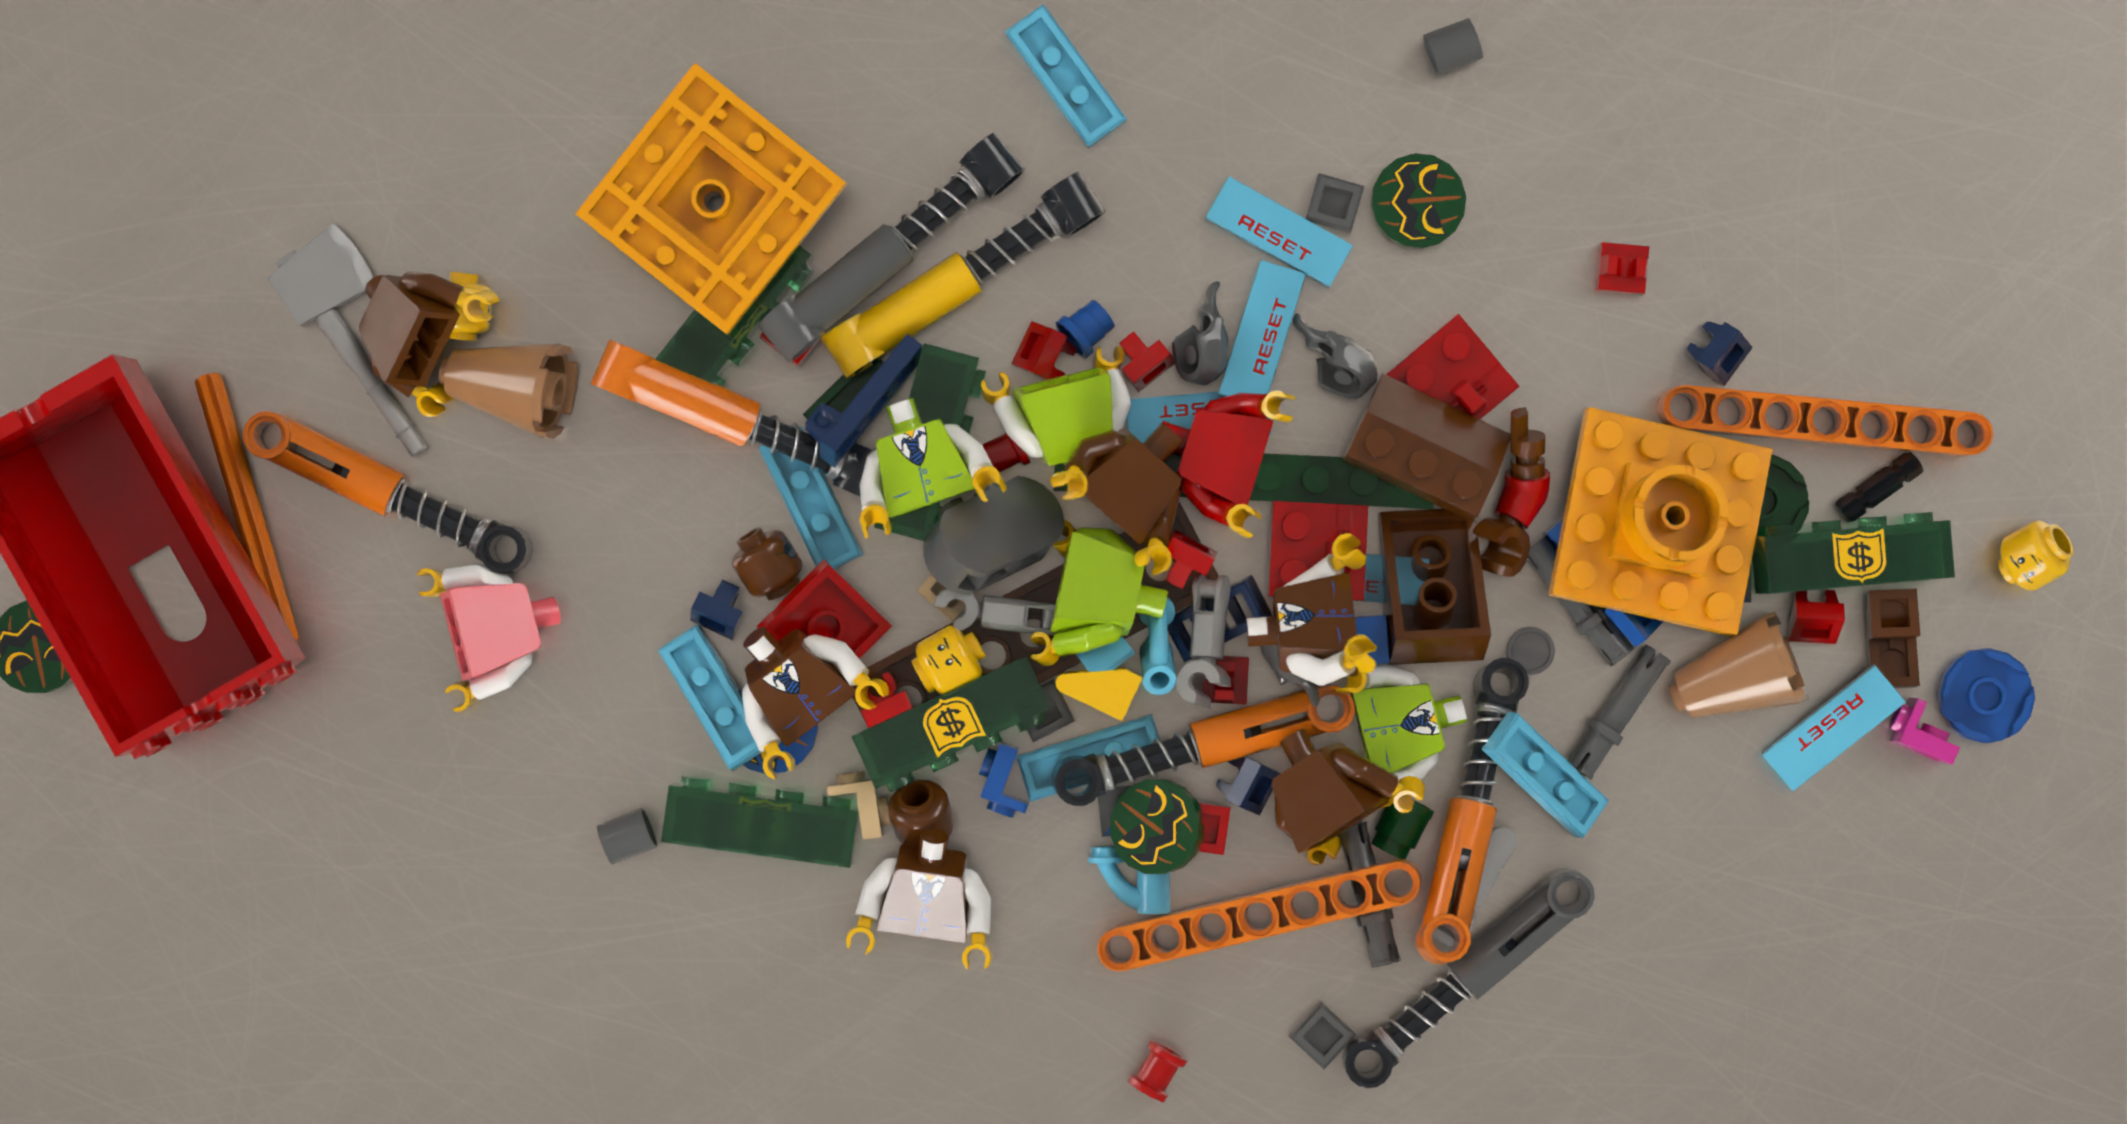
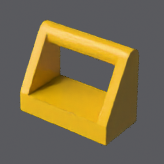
M1126 667L1093 672L1077 670L1060 673L1055 684L1060 692L1123 721L1143 677L1141 674Z

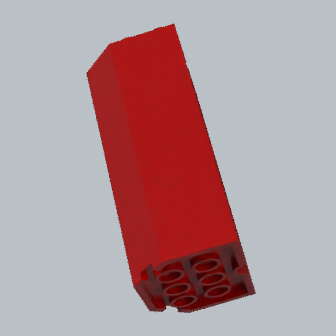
M111 354L41 394L37 400L29 405L13 410L0 418V554L115 757L130 754L134 760L143 756L150 757L172 744L171 737L185 732L190 734L196 730L201 732L225 719L222 713L223 710L227 708L232 710L239 706L244 708L266 695L263 687L269 684L275 686L297 673L295 666L306 659L137 359ZM167 546L171 548L206 612V624L203 631L196 638L189 641H179L167 634L130 567Z

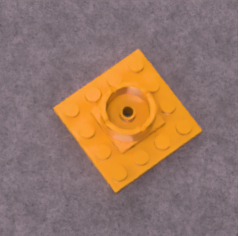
M694 63L575 214L710 322L729 335L847 186V183L698 64ZM715 195L722 196V206L718 210H709V199Z
M1586 408L1583 414L1548 595L1731 637L1738 635L1773 449L1596 408ZM1666 513L1670 515L1672 524L1667 520Z

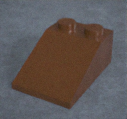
M1446 509L1380 512V550L1384 588L1383 612L1386 615L1389 665L1484 660L1491 638L1479 541L1478 536L1472 532L1476 527V519L1469 521ZM1395 556L1411 557V566L1414 574L1424 582L1419 589L1415 605L1401 604ZM1421 558L1429 559V564L1422 561Z

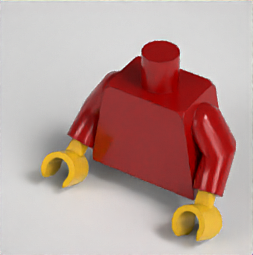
M1272 391L1269 394L1240 392L1210 400L1203 410H1196L1190 429L1163 421L1168 428L1183 440L1181 445L1172 453L1181 456L1177 475L1182 478V492L1203 516L1229 526L1233 531L1245 538L1253 536L1252 533L1243 529L1245 519L1249 516L1262 519V515L1248 506L1274 420L1287 423L1293 419L1292 416L1280 414L1279 406L1285 399L1295 400L1294 395L1280 391Z

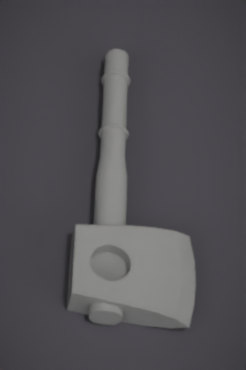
M334 223L298 252L293 250L281 257L276 262L279 268L267 279L300 326L305 327L316 321L342 361L367 391L366 395L371 397L394 430L396 438L400 439L411 457L427 448L426 443L415 429V424L410 422L385 383L374 374L365 351L337 311V309L366 293V285L373 278V275L359 250Z

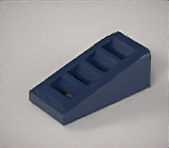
M1252 575L1230 585L1228 610L1236 625L1229 628L1226 622L1224 643L1247 632L1246 616L1235 595L1242 593L1253 614L1249 618L1272 616ZM1207 598V611H1214L1215 599ZM1193 604L1175 613L1173 621L1167 625L1168 632L1184 662L1193 659L1190 657L1191 637L1182 622L1188 618L1192 622Z

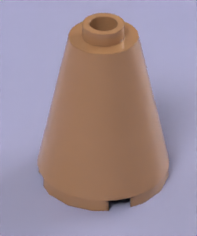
M561 344L455 349L449 357L443 359L439 370L440 384L444 385L448 396L539 437L554 439L564 429L563 426L557 425L561 414L570 415L572 412L577 391L578 367L577 362L568 361L567 354L574 352L572 347Z
M1775 611L1764 614L1738 631V635L1729 637L1674 673L1676 683L1669 685V690L1678 712L1687 709L1690 717L1694 718L1800 704L1809 700L1808 694L1802 688L1805 684L1787 636L1782 637L1778 627L1781 622Z

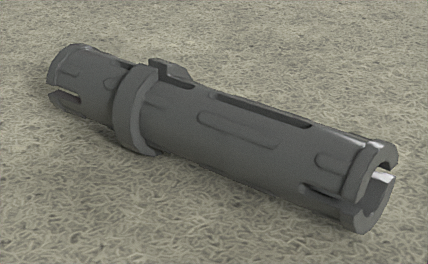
M1545 536L1530 547L1527 560L1548 587H1550L1557 550L1551 544L1549 538ZM1558 598L1578 623L1576 626L1578 632L1581 635L1586 633L1611 667L1635 649L1604 612L1607 608Z
M1644 645L1642 652L1598 718H1591L1587 724L1590 730L1570 759L1567 760L1578 770L1589 755V759L1580 772L1590 780L1594 777V773L1613 744L1619 746L1623 740V737L1620 735L1629 723L1666 666L1671 662L1666 656L1659 653L1648 669L1647 666L1656 654V650L1648 645Z
M1367 821L1356 823L1339 834L1348 870L1376 864ZM1350 880L1357 905L1362 904L1366 898V891L1362 884L1355 880ZM1392 908L1355 917L1357 926H1362L1371 968L1401 961L1390 921L1394 918Z

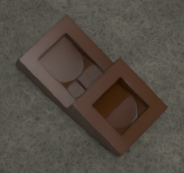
M1917 588L1869 590L1867 592L1866 609L1867 669L1875 664L1894 688H1916L1920 686L1916 640L1920 636Z

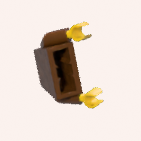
M409 271L404 273L403 276L378 275L373 277L367 283L365 289L371 301L359 324V332L370 353L372 370L385 384H389L408 398L411 394L417 398L416 405L422 415L427 417L436 416L445 411V407L441 404H446L453 397L446 394L444 385L440 383L434 384L429 388L425 386L460 316V313L456 310L457 305L463 307L467 319L478 323L493 318L492 315L481 310L479 302L493 305L499 302V298L494 292L489 290L472 295L463 292L464 286L430 273Z
M1163 422L1143 443L1126 428L1118 431L1110 430L1082 439L1067 461L1065 471L1051 476V485L1057 487L1067 483L1068 489L1062 498L1064 501L1085 496L1139 545L1145 540V544L1148 547L1139 550L1134 556V562L1137 566L1141 567L1148 564L1152 557L1154 560L1152 575L1164 572L1170 567L1172 557L1167 547L1175 521L1180 497L1179 486L1182 478L1164 462L1181 445L1183 440Z
M1301 729L1280 741L1292 767L1272 780V788L1275 793V823L1281 831L1293 840L1298 853L1308 851L1307 858L1313 865L1323 864L1326 854L1331 859H1336L1341 847V840L1338 835L1388 804L1389 802L1386 797L1394 796V806L1402 813L1410 812L1413 808L1414 800L1408 795L1415 797L1417 800H1423L1425 786L1419 778L1406 776L1398 781V776L1371 762L1341 742L1316 750L1305 729Z

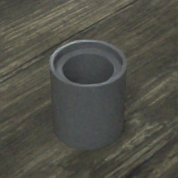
M1469 18L1423 35L1429 60L1437 75L1483 58L1479 38Z
M643 808L597 825L600 842L612 865L657 848L653 828Z

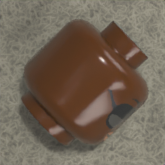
M758 527L743 535L736 542L740 549L732 558V567L752 596H766L771 601L786 594L800 582L798 574L802 569V560L782 531L771 530L764 533L761 527Z
M914 780L897 788L891 796L888 811L895 836L902 844L918 849L920 834L925 830L940 829L945 831L948 836L951 835L955 821L947 792L938 783L931 780Z

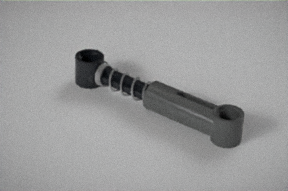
M995 132L985 137L964 155L959 162L961 164L960 169L957 170V174L951 175L950 182L943 188L936 187L934 195L927 201H918L917 209L910 215H901V222L893 227L882 224L797 295L784 300L761 320L758 327L788 363L805 353L821 339L828 329L913 261L911 250L918 251L917 245L929 235L934 237L933 232L945 222L951 224L950 218L962 208L968 210L967 204L972 200H981L983 196L990 199L996 197L1022 175L1026 168Z
M1558 868L1549 873L1539 887L1475 939L1464 956L1447 963L1451 968L1448 969L1449 975L1445 978L1438 977V984L1430 991H1421V998L1412 1006L1405 1005V1012L1395 1020L1388 1019L1387 1027H1379L1375 1032L1371 1030L1366 1035L1357 1036L1344 1048L1342 1060L1350 1080L1364 1088H1375L1385 1083L1391 1075L1392 1068L1399 1063V1057L1405 1055L1404 1049L1414 1040L1420 1042L1421 1035L1431 1026L1437 1028L1438 1020L1448 1012L1454 1014V1007L1463 999L1470 1000L1471 997H1475L1478 1000L1573 919L1586 914L1592 907L1595 898L1594 887L1590 880L1577 870L1571 868ZM1565 881H1575L1580 890L1578 899L1571 905L1564 906L1559 904L1556 899V891L1559 885ZM1547 908L1550 909L1545 915H1543L1538 921H1536L1520 936H1518L1515 940L1513 939V937L1517 933H1519L1524 927H1526L1542 912H1544ZM1364 1050H1373L1380 1055L1379 1066L1370 1073H1362L1355 1069V1058Z

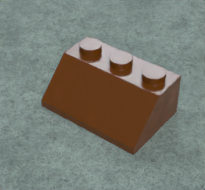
M1382 373L1343 455L1342 461L1472 521L1479 516L1499 473L1510 442V433Z

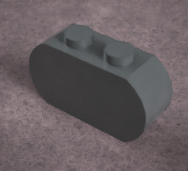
M1017 476L1005 482L1007 487L1005 492L1001 490L999 484H989L984 490V494L988 499L987 502H983L977 492H975L974 497L963 501L961 497H957L946 503L937 512L940 518L928 532L923 545L924 560L932 576L941 585L953 592L972 595L1042 560L1049 548L1061 537L1064 528L1063 511L1053 493L1033 479Z

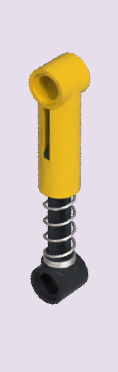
M1081 171L1068 176L1047 190L1041 196L1043 202L1036 206L1033 214L1030 216L1022 215L1021 221L1011 228L1005 226L1003 233L993 240L986 238L985 245L976 251L967 250L966 257L955 252L862 314H857L825 334L821 340L846 379L855 376V372L863 366L865 367L859 373L873 365L871 361L876 358L878 360L882 359L887 352L895 348L902 341L906 334L912 337L981 293L980 285H983V279L991 274L997 276L998 270L1010 262L1016 264V258L1028 250L1034 253V246L1045 239L1052 241L1054 236H1059L1062 233L1069 237L1100 218L1106 210Z

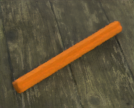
M216 372L201 375L195 379L194 383L244 550L294 639L297 641L299 638L222 376Z

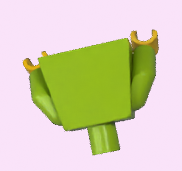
M1064 521L1062 535L1067 538L1053 544L1058 553L1065 557L1050 629L1051 632L1056 634L1053 638L1044 632H1035L1031 636V641L1036 645L1046 644V648L1042 653L1030 656V658L1042 666L1055 664L1060 656L1088 652L1117 642L1121 636L1129 634L1135 613L1162 619L1168 590L1141 585L1145 565L1139 567L1135 564L1134 556L1136 551L1113 529L1081 527L1076 530L1070 522Z

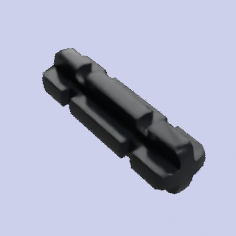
M1912 452L1902 454L1892 461V467L1885 466L1857 486V492H1849L1837 500L1835 505L1838 512L1847 522H1854L1867 513V507L1874 508L1901 489L1904 481L1911 482L1923 473L1924 469L1918 458Z

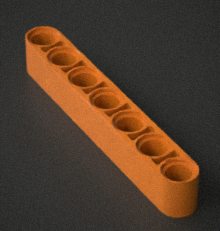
M1692 385L1677 386L1665 391L1659 398L1656 406L1657 415L1663 424L1704 433L1958 457L1980 454L1990 446L1993 439V427L1986 417L1975 412ZM1677 394L1686 396L1692 403L1693 410L1691 416L1685 421L1676 419L1670 411L1671 400ZM1724 399L1733 400L1739 407V419L1731 426L1723 423L1718 416L1719 404ZM1773 403L1781 405L1787 413L1786 424L1780 430L1773 429L1766 421V410ZM1820 408L1829 410L1834 417L1833 429L1828 434L1820 433L1816 430L1813 423L1814 414ZM1868 412L1877 415L1882 425L1880 434L1874 439L1867 437L1861 429L1862 418ZM1915 417L1922 418L1929 426L1928 437L1922 443L1914 441L1909 434L1910 422ZM1964 421L1969 422L1976 430V440L1969 448L1964 447L1957 439V429Z
M1394 859L1118 925L1107 931L1100 938L1097 946L1098 957L1106 968L1113 971H1126L1401 906L1411 902L1418 894L1422 884L1421 873L1418 867L1411 861ZM1394 869L1407 871L1413 880L1412 889L1402 895L1390 891L1386 884V877L1390 871ZM1355 880L1363 885L1366 891V898L1362 904L1351 906L1342 900L1340 887L1343 882ZM1301 891L1314 894L1319 902L1317 914L1310 917L1300 915L1294 908L1293 900L1295 895ZM1261 902L1270 908L1272 921L1269 926L1259 928L1250 923L1247 917V910L1250 904ZM1214 913L1224 920L1226 931L1223 937L1213 939L1203 932L1201 921L1204 915ZM1170 925L1177 930L1179 944L1176 948L1165 949L1157 943L1155 933L1158 926ZM1114 936H1124L1131 941L1133 954L1130 959L1119 960L1112 955L1110 942Z

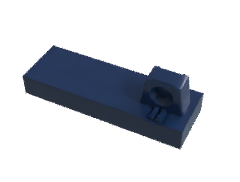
M906 334L843 413L824 403H821L805 422V430L820 444L819 457L834 468L839 464L920 364L921 343Z

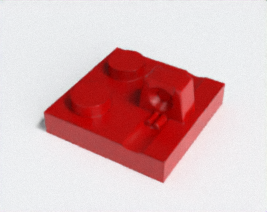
M1457 314L1386 374L1478 419H1482L1520 387L1460 314Z
M1272 501L1268 596L1273 597V591L1277 588L1283 587L1306 572L1329 554L1333 555V543L1342 534L1349 533L1359 539L1361 544L1353 550L1358 549L1366 555L1369 506ZM1366 561L1364 566L1359 569L1344 567V573L1350 574L1352 598L1354 601H1364Z
M823 559L756 627H765L777 641L795 629L801 630L807 636L817 634L845 642L860 659L892 625Z

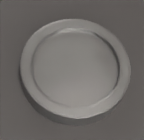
M1525 627L1516 631L1510 637L1506 649L1507 658L1518 661L1526 669L1527 674H1538L1545 671L1551 665L1555 655V646L1553 640L1545 631L1535 627Z

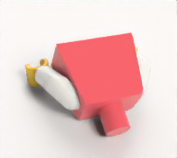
M479 564L447 568L443 572L436 569L423 568L417 573V576L432 575L435 581L430 591H419L418 593L421 596H440L462 678V681H457L447 687L445 694L454 689H459L465 695L464 704L452 709L455 712H461L475 703L476 699L483 700L509 689L531 666L532 652L541 648L538 629L560 624V612L554 597L530 602L525 583L514 584L508 574L492 571L488 567Z

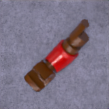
M1526 407L1511 411L1510 452L1515 456L1511 458L1510 468L1505 472V484L1494 512L1499 519L1485 518L1472 531L1476 536L1490 540L1486 551L1481 555L1482 570L1506 577H1514L1518 574L1527 561L1530 550V538L1524 529H1528L1545 504L1550 486V472L1548 469H1545V459L1542 457L1545 453L1546 435L1541 431L1528 429V411Z

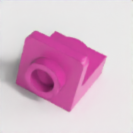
M1909 697L1906 704L1898 708L1891 717L1889 729L1894 730L1890 741L1941 764L1953 765L1960 747L1947 742L1950 734L1935 726L1923 723L1921 729H1917L1927 702L1919 698Z

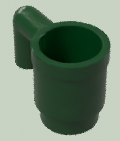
M1414 800L1412 810L1402 813L1392 803L1384 808L1374 828L1377 832L1371 844L1399 859L1406 860L1411 848H1416L1435 811Z

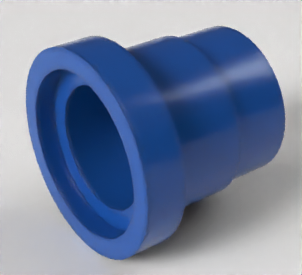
M1091 300L1069 318L1062 316L1055 322L1058 331L1068 336L1067 340L1076 348V353L1084 359L1094 352L1092 347L1115 327L1109 314L1095 300Z

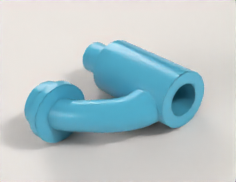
M1168 597L1162 619L1139 614L1141 621L1149 629V636L1139 650L1143 685L1148 692L1155 695L1166 694L1176 685L1173 649L1168 642L1167 626L1174 619L1175 607Z
M1114 846L1091 847V856H1088V863H1096L1104 879L1121 902L1137 910L1139 914L1170 913V872L1167 874H1144L1137 870V887H1134L1126 880L1116 863H1123L1124 860L1116 853Z

